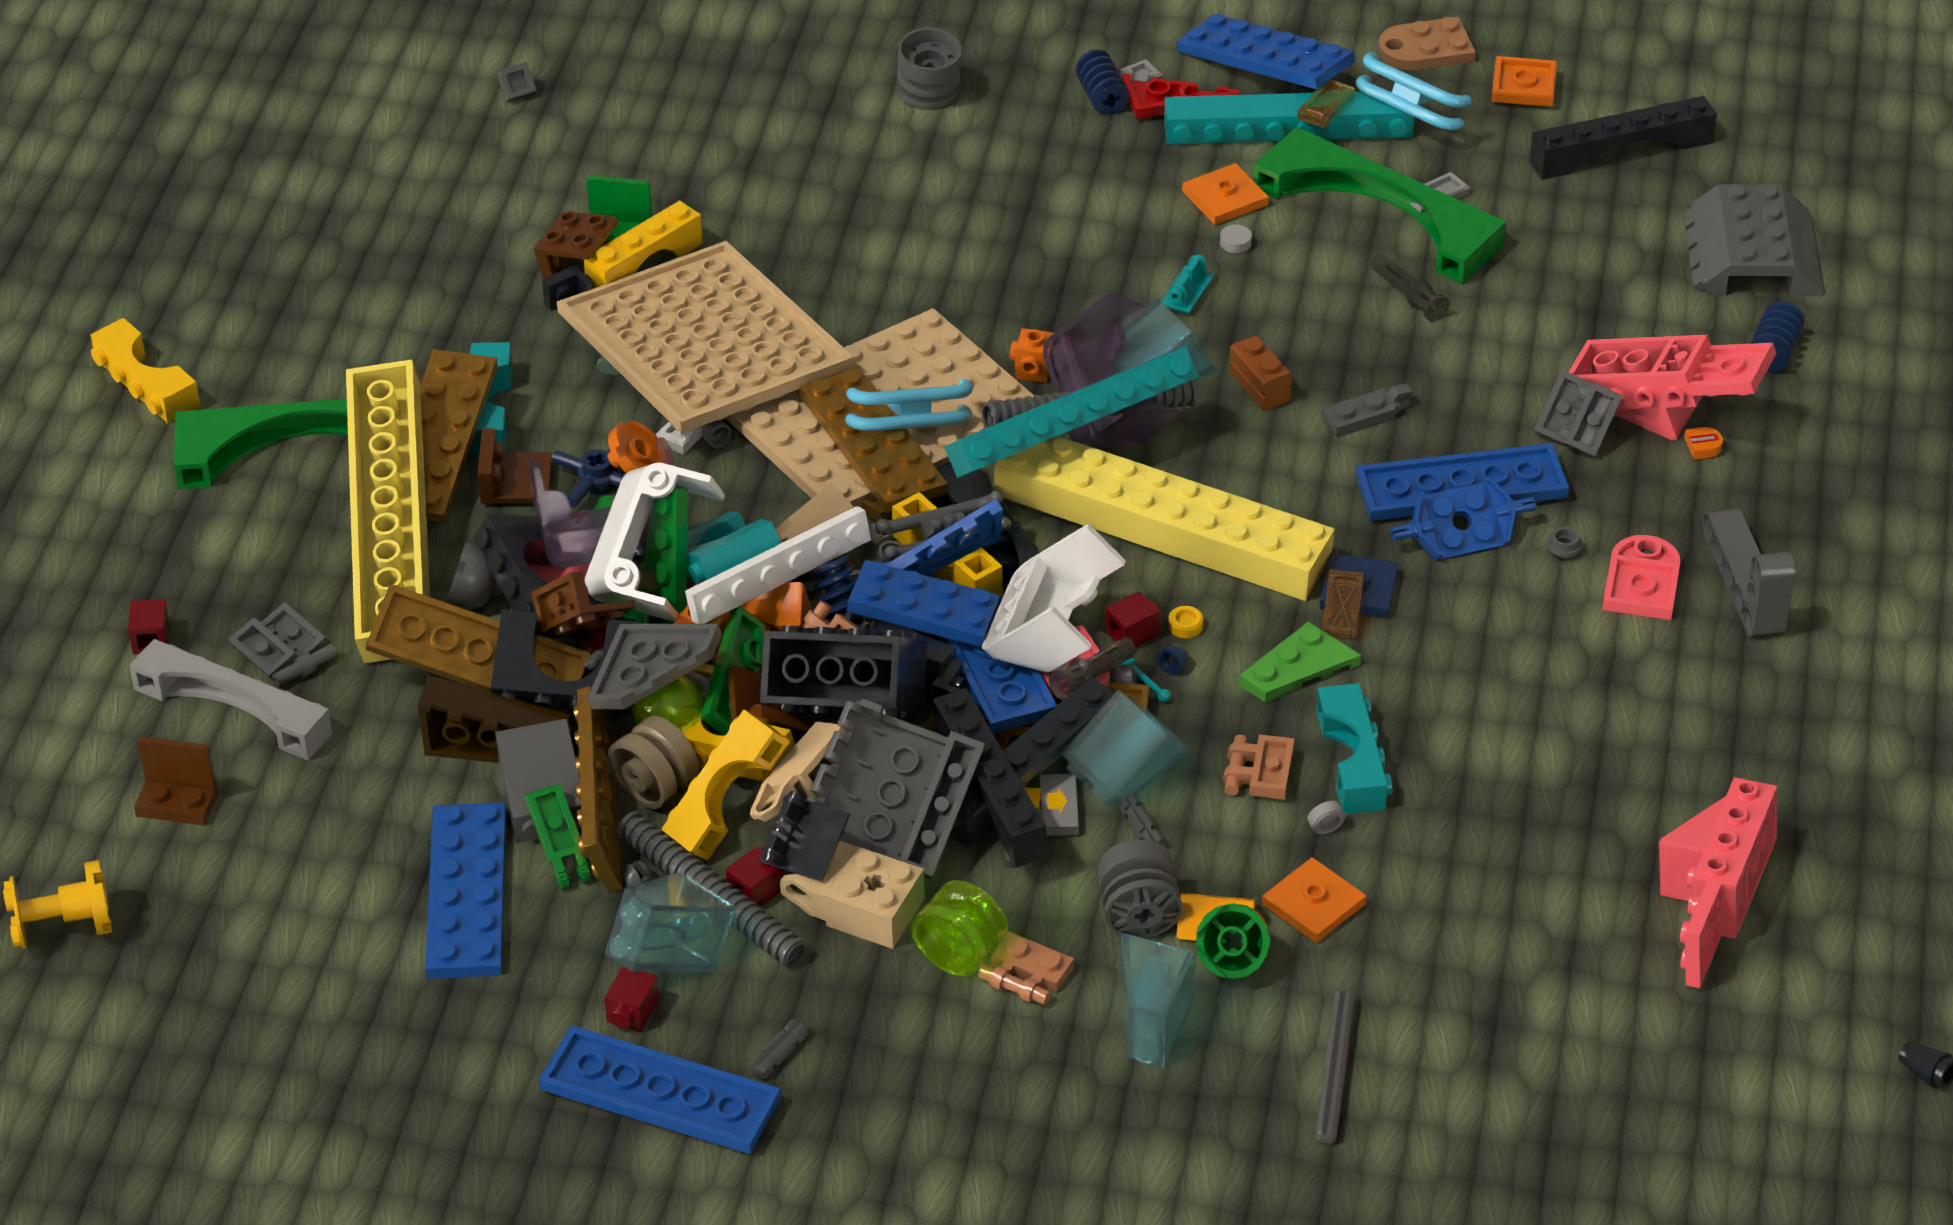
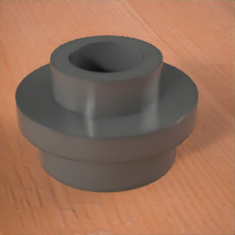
M1559 527L1549 536L1547 546L1552 554L1561 558H1569L1580 553L1582 540L1575 529Z

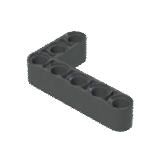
M1739 508L1705 512L1703 515V531L1706 541L1748 636L1754 637L1785 632L1795 579V565L1791 553L1783 551L1760 554L1743 513Z

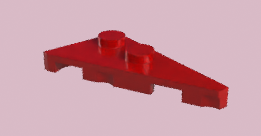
M1122 74V81L1130 94L1129 103L1136 119L1164 115L1165 97L1240 95L1239 90L1217 86L1216 92L1198 90V83L1176 80L1167 81L1152 77L1150 82L1146 83L1132 81V74Z

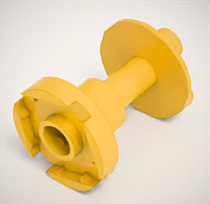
M100 860L84 862L86 881L58 886L59 894L20 901L14 876H10L9 881H4L3 894L7 912L14 911L15 916L10 917L13 946H22V949H27L24 923L63 916L64 923L93 917L97 935L112 933V923L108 916L109 905L103 873L100 868Z

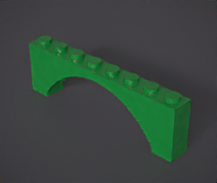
M1295 127L1254 163L1253 181L1268 196L1277 200L1283 196L1306 192H1348L1376 198L1405 211L1415 218L1431 236L1437 249L1436 273L1461 285L1469 280L1504 247L1506 221L1299 127ZM1410 202L1424 206L1425 211L1420 213Z
M347 398L175 412L174 470L178 490L212 487V481L235 461L263 446L281 440L320 434L348 436Z

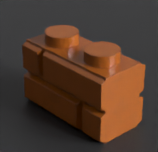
M1252 336L1230 346L1231 361L1229 363V373L1262 411H1268L1287 404L1291 400L1290 386L1292 385V373L1282 365V362L1259 336Z

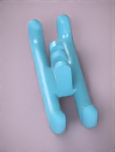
M1369 52L1364 55L1363 63L1369 70L1395 81L1391 93L1372 84L1369 75H1361L1356 80V86L1361 92L1435 127L1451 131L1463 128V119L1441 116L1420 106V104L1436 100L1451 107L1464 108L1468 107L1472 102L1469 95H1455L1379 61L1378 55L1375 52Z
M961 379L956 386L866 392L852 387L846 392V396L850 401L861 405L887 404L898 415L866 418L850 413L846 416L845 421L848 426L861 431L963 424L972 417V411L967 405H959L956 411L931 413L932 401L965 398L973 392L974 388L967 379Z

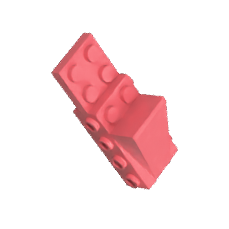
M1708 335L1587 340L1570 368L1569 373L1623 395L1614 414L1615 416L1670 440H1677L1702 396L1715 397L1718 395L1734 394L1745 396L1755 394L1776 355L1773 343L1711 345Z
M1734 777L1725 797L1662 837L1659 842L1660 895L1689 901L1687 912L1692 916L1690 921L1685 920L1683 922L1680 932V942L1685 943L1680 967L1685 969L1687 986L1701 988L1722 936L1737 939L1777 840V786Z

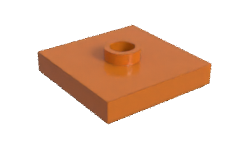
M1496 56L1491 102L1553 107L1557 61Z
M1236 163L1182 183L1183 193L1214 225L1250 213L1269 204V196Z
M1313 857L1262 895L1263 906L1315 943H1318L1366 905L1367 900L1366 894Z

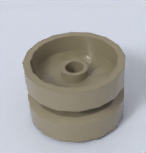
M654 715L641 721L633 728L631 733L622 736L613 743L608 751L609 766L622 789L633 800L650 809L662 807L674 797L676 791L685 789L700 773L698 758L686 736L671 722Z

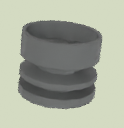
M921 28L913 30L902 37L898 46L896 91L903 101L920 109L941 108L954 102L959 95L962 46L955 36L938 28Z
M1131 840L1111 847L1101 856L1096 866L1097 879L1102 895L1106 923L1113 932L1123 937L1140 939L1163 933L1177 923L1182 914V900L1179 894L1178 883L1176 882L1172 855L1165 846L1150 840Z

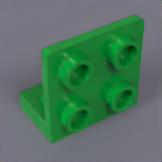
M588 176L586 182L589 214L614 216L618 220V225L600 247L652 217L649 181Z

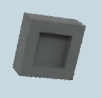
M527 62L496 72L506 101L537 91Z

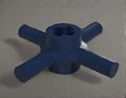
M610 449L608 451L591 450L584 454L582 459L559 450L553 453L552 462L577 471L578 478L581 481L566 498V503L570 507L576 508L588 493L601 495L611 491L614 485L620 486L621 480L625 475L618 473V468H615L609 462L607 455L611 451Z

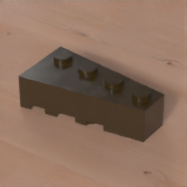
M429 675L418 703L424 754L426 756L499 763L495 732L561 719H567L571 741H573L570 714L516 699H507L505 696Z

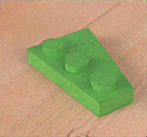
M1307 622L1239 675V686L1262 701L1267 702L1301 689L1302 683L1320 677L1324 680L1334 675V670L1345 666L1349 669L1360 666L1361 655L1310 622Z

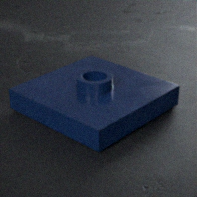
M1330 553L1320 598V609L1332 611L1337 609L1332 587H1329L1330 576L1364 579L1363 589L1358 591L1349 606L1350 613L1388 618L1398 572V562ZM1343 588L1344 595L1349 588Z

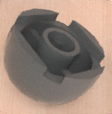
M466 541L446 603L472 611L486 606L492 595L499 597L501 588L487 565L480 548L477 547L476 543Z

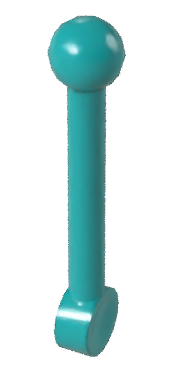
M1123 657L1121 659V665L1133 664L1135 675L1146 685H1149V688L1157 694L1160 702L1165 703L1170 700V691L1161 689L1138 669L1132 657Z

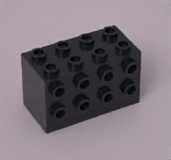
M782 625V632L764 631L760 703L777 704V710L783 712L841 715L846 701L857 703V701H861L863 698L882 705L883 714L894 718L911 719L912 712H924L928 641L917 640L916 633L900 630L871 631L870 629L858 628L844 630L831 627L803 628L802 626Z

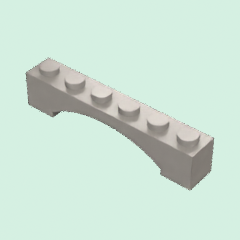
M154 639L129 665L134 690L160 701H164L167 697H198L238 707L263 721L275 732L279 749L309 761L332 735L329 709L321 704L310 702L295 696L289 691H283L270 686L259 679H253L236 672L232 668L223 667L208 661L202 656H196L183 651L174 645H168Z

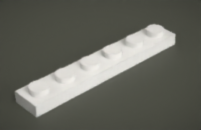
M856 506L686 590L685 593L692 622L704 624L870 541L871 536L865 510Z

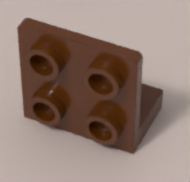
M563 211L533 248L543 279L562 271L572 258L590 259L618 225L617 217Z
M482 428L477 472L481 504L547 503L549 499L552 454L504 453L503 442H497L496 428Z
M582 571L570 572L531 592L535 611L538 615L540 631H555L556 636L571 634L577 631L576 628L582 627L584 632L603 629L605 627L604 623H607L608 619L622 620L625 618V612L636 607L634 600L590 605L588 588Z
M735 665L728 668L732 722L739 717L743 710H746L771 726L790 729L794 743L801 740L813 726V721L799 717L796 713L777 710V704L760 703L762 674Z
M141 736L138 741L145 783L134 806L136 817L205 826L218 797L209 746Z

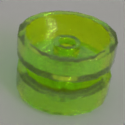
M952 880L944 883L933 896L930 903L926 904L911 923V931L918 949L931 963L954 976L967 977L975 974L984 964L990 953H993L1008 934V922L999 905L981 888L966 881Z

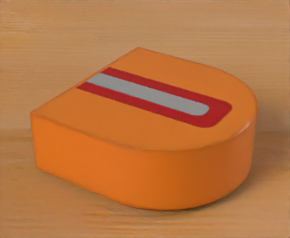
M1709 427L1685 429L1684 439L1693 460L1712 458L1720 454L1723 444V437L1720 432Z

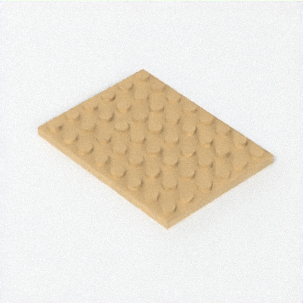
M727 241L557 302L558 313L680 433L695 430L699 426L724 419L726 416L744 409L753 408L773 398H780L784 394L800 389V386L813 382L816 379L855 368L853 355Z
M934 308L844 347L854 356L855 368H860L877 392L956 386L961 379H967L972 383L974 389L969 396L960 399L932 401L931 413L956 411L959 405H967L972 411V417L969 421L956 425L906 429L936 469L950 462L944 446L986 428L983 422L982 411L987 401L995 402L996 400L1004 401L1009 398L1014 400L1017 397L1022 399L1026 396L1034 397L1031 392ZM799 389L784 394L780 398H773L753 408L744 409L725 417L811 499L833 482L853 507H862V501L867 498L871 501L876 500L801 399Z

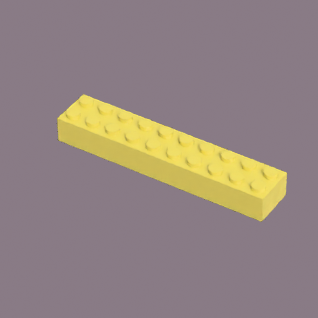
M412 359L346 369L355 641L364 664L392 660L366 650L367 641L390 583L430 597L421 388Z
M1060 436L997 461L994 466V491L1001 492L1004 499L1083 526L1089 523L1095 530L1304 601L1307 600L1328 565L1330 553H1332L1335 528Z

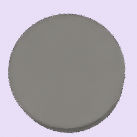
M1229 225L1221 230L1220 246L1225 251L1238 254L1247 251L1251 247L1252 233L1247 227Z
M1326 801L1311 810L1307 821L1316 834H1327L1335 831L1343 824L1346 814L1339 802Z

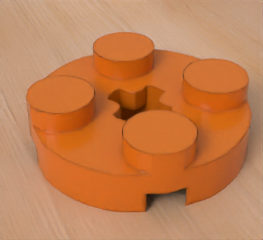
M632 420L627 424H623V421L610 431L608 445L611 451L607 456L609 462L615 468H622L628 473L631 470L654 463L668 464L666 451L664 450L660 453L656 446L660 440L645 425Z

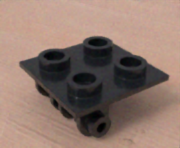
M790 791L782 799L784 803L778 817L774 818V827L770 828L771 834L766 846L762 847L761 851L763 853L759 862L823 882L850 813L805 800L802 795Z

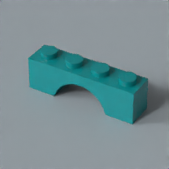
M510 342L471 343L470 354L496 357L498 368L469 455L480 454L482 428H496L497 442H503L504 453H506L508 432L505 407L494 405L488 400L501 391L511 389L513 373Z
M1360 683L1318 687L1316 714L1322 737L1339 741L1354 752V755L1338 763L1336 790L1345 814L1386 810L1387 795H1392V780L1389 773L1384 774L1385 755L1383 748H1377L1376 745L1378 743L1376 722H1370L1369 720L1371 718L1369 697H1363Z

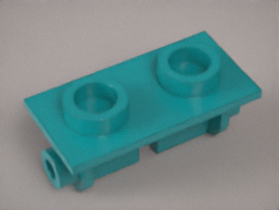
M1197 254L1190 257L1188 266H1184L1160 302L1161 306L1188 314L1191 313L1215 276V273L1207 271L1206 258L1203 255Z

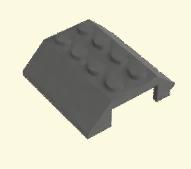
M1718 184L1691 203L1692 207L1684 212L1695 290L1703 291L1706 289V295H1726L1729 276H1787L1790 296H1823L1810 210L1782 185Z
M863 698L861 701H857V703L846 701L837 723L838 726L845 730V733L834 731L824 758L831 762L832 765H820L810 790L819 797L818 799L807 797V800L850 813L840 841L923 868L924 878L933 879L984 750L985 743L953 731L950 732L949 737L899 720L883 714L882 705Z

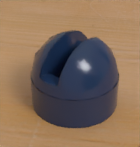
M1173 643L1158 653L1157 661L1163 671L1174 675L1186 666L1188 653L1187 651L1185 652L1181 645ZM1173 655L1177 660L1173 662L1169 657Z

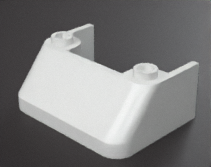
M654 463L626 473L621 480L585 577L588 593L594 599L604 603L634 600L636 607L631 610L675 622L679 614L666 598L636 591L640 582V571L632 562V558L653 505V499L669 495L675 485L688 488L689 493L723 501L725 494L712 476L664 463Z
M1089 523L1023 563L1013 574L984 639L982 649L991 658L1046 673L1053 670L1055 672L1060 671L1070 660L1089 650L1092 645L1068 621L1073 609L1080 604L1082 606L1089 604L1097 595L1096 588L1099 581L1124 566L1126 560Z

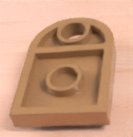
M1445 17L1437 20L1416 21L1396 25L1386 29L1379 38L1378 54L1387 65L1397 69L1420 70L1475 62V49L1459 17Z

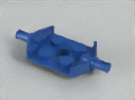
M1489 477L1483 483L1427 495L1424 492H1420L1416 498L1412 521L1409 524L1391 527L1390 534L1393 535V541L1412 537V540H1416L1432 559L1438 561L1506 546L1511 539L1514 519L1517 514L1535 511L1536 503H1533L1535 501L1533 497L1516 501L1511 500L1507 493ZM1456 515L1463 516L1467 519L1469 528L1467 530L1457 529L1453 525L1452 517Z

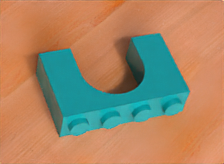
M728 511L689 530L687 535V581L698 585L781 544L772 521L759 519L746 526L741 513Z

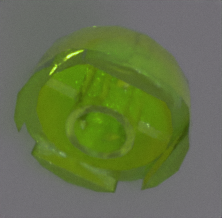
M685 674L632 704L633 717L636 725L653 715L662 717L674 724L683 733L681 727L690 722L694 726L700 721L704 700L693 679Z

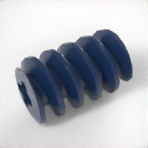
M1099 49L1090 50L1083 54L1077 62L1076 74L1092 106L1102 114H1114L1121 111L1128 104L1130 94L1110 55L1104 50Z
M1777 302L1766 308L1751 341V344L1773 343L1776 355L1767 370L1769 372L1780 371L1786 366L1804 325V314L1793 304Z
M849 554L840 555L816 567L809 573L810 576L821 577V581L813 587L814 590H825L826 592L817 600L818 603L820 600L829 603L832 607L827 616L835 617L836 614H841L845 617L847 614L846 610L852 592L851 589L854 588L857 580L856 578H846L854 571L852 565L842 564L849 559ZM853 617L850 620L856 626L863 624V621L858 617Z

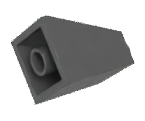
M567 719L495 732L501 783L516 843L539 839L524 799L525 794L558 783L562 787L577 830L581 831L582 829L577 818V810L581 809V802L576 791V784L580 783V778L575 764V755Z

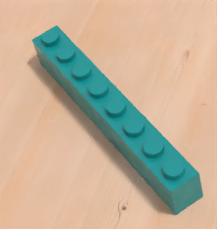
M1363 92L1165 97L1164 125L1166 144L1281 141L1295 127H1299L1325 140L1413 137L1414 116ZM1332 108L1328 118L1330 123L1325 128L1298 119L1303 113L1306 114L1312 110Z
M1184 346L944 446L954 472L957 478L1180 386L1199 376L1187 347Z

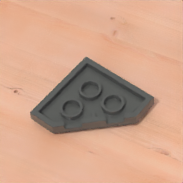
M620 624L587 697L591 709H625L712 659L722 636L719 625Z

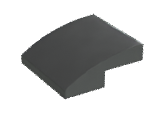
M1561 369L1534 431L1595 457L1623 395Z
M283 602L262 622L253 617L228 639L230 644L271 680L272 674L293 664L295 658L305 653L312 654L330 644L322 633L286 602Z

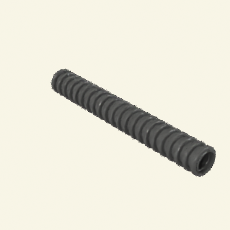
M1193 379L1112 413V415H1125L1130 412L1138 413L1139 411L1147 412L1148 410L1156 411L1157 409L1165 410L1166 408L1173 409L1175 407L1181 408L1186 405L1194 406L1198 398V388ZM1066 391L1062 394L1053 393L1052 395L1044 394L1043 396L1035 395L1033 398L1026 396L1023 399L1017 397L1014 400L1009 398L1004 401H987L982 411L983 422L986 428L1070 394V392Z
M638 811L630 812L621 820L617 828V836L621 840L625 841L630 847H633L644 858H648V861L655 864L658 869L663 870L667 876L678 882L681 887L686 888L690 894H694L698 900H701L704 905L709 906L713 912H717L721 918H724L727 923L733 925L736 930L740 931L745 937H748L753 943H756L759 948L764 949L768 955H772L776 961H780L782 966L790 968L803 958L807 947L805 940L799 938L787 926L782 925L778 919H775L765 909L759 907L756 902L751 901L747 895H743L739 889H735V886L728 883L725 878L720 877L716 871H712L708 865H704V862L697 859L694 854L689 853L686 848L681 847L677 841H674L664 831L658 829L654 823L643 817Z

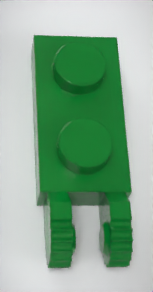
M560 783L525 794L524 799L548 864L552 865L553 874L559 888L563 890L570 886L569 876L562 860L573 857L576 873L581 882L590 881L589 867L578 845L579 833Z

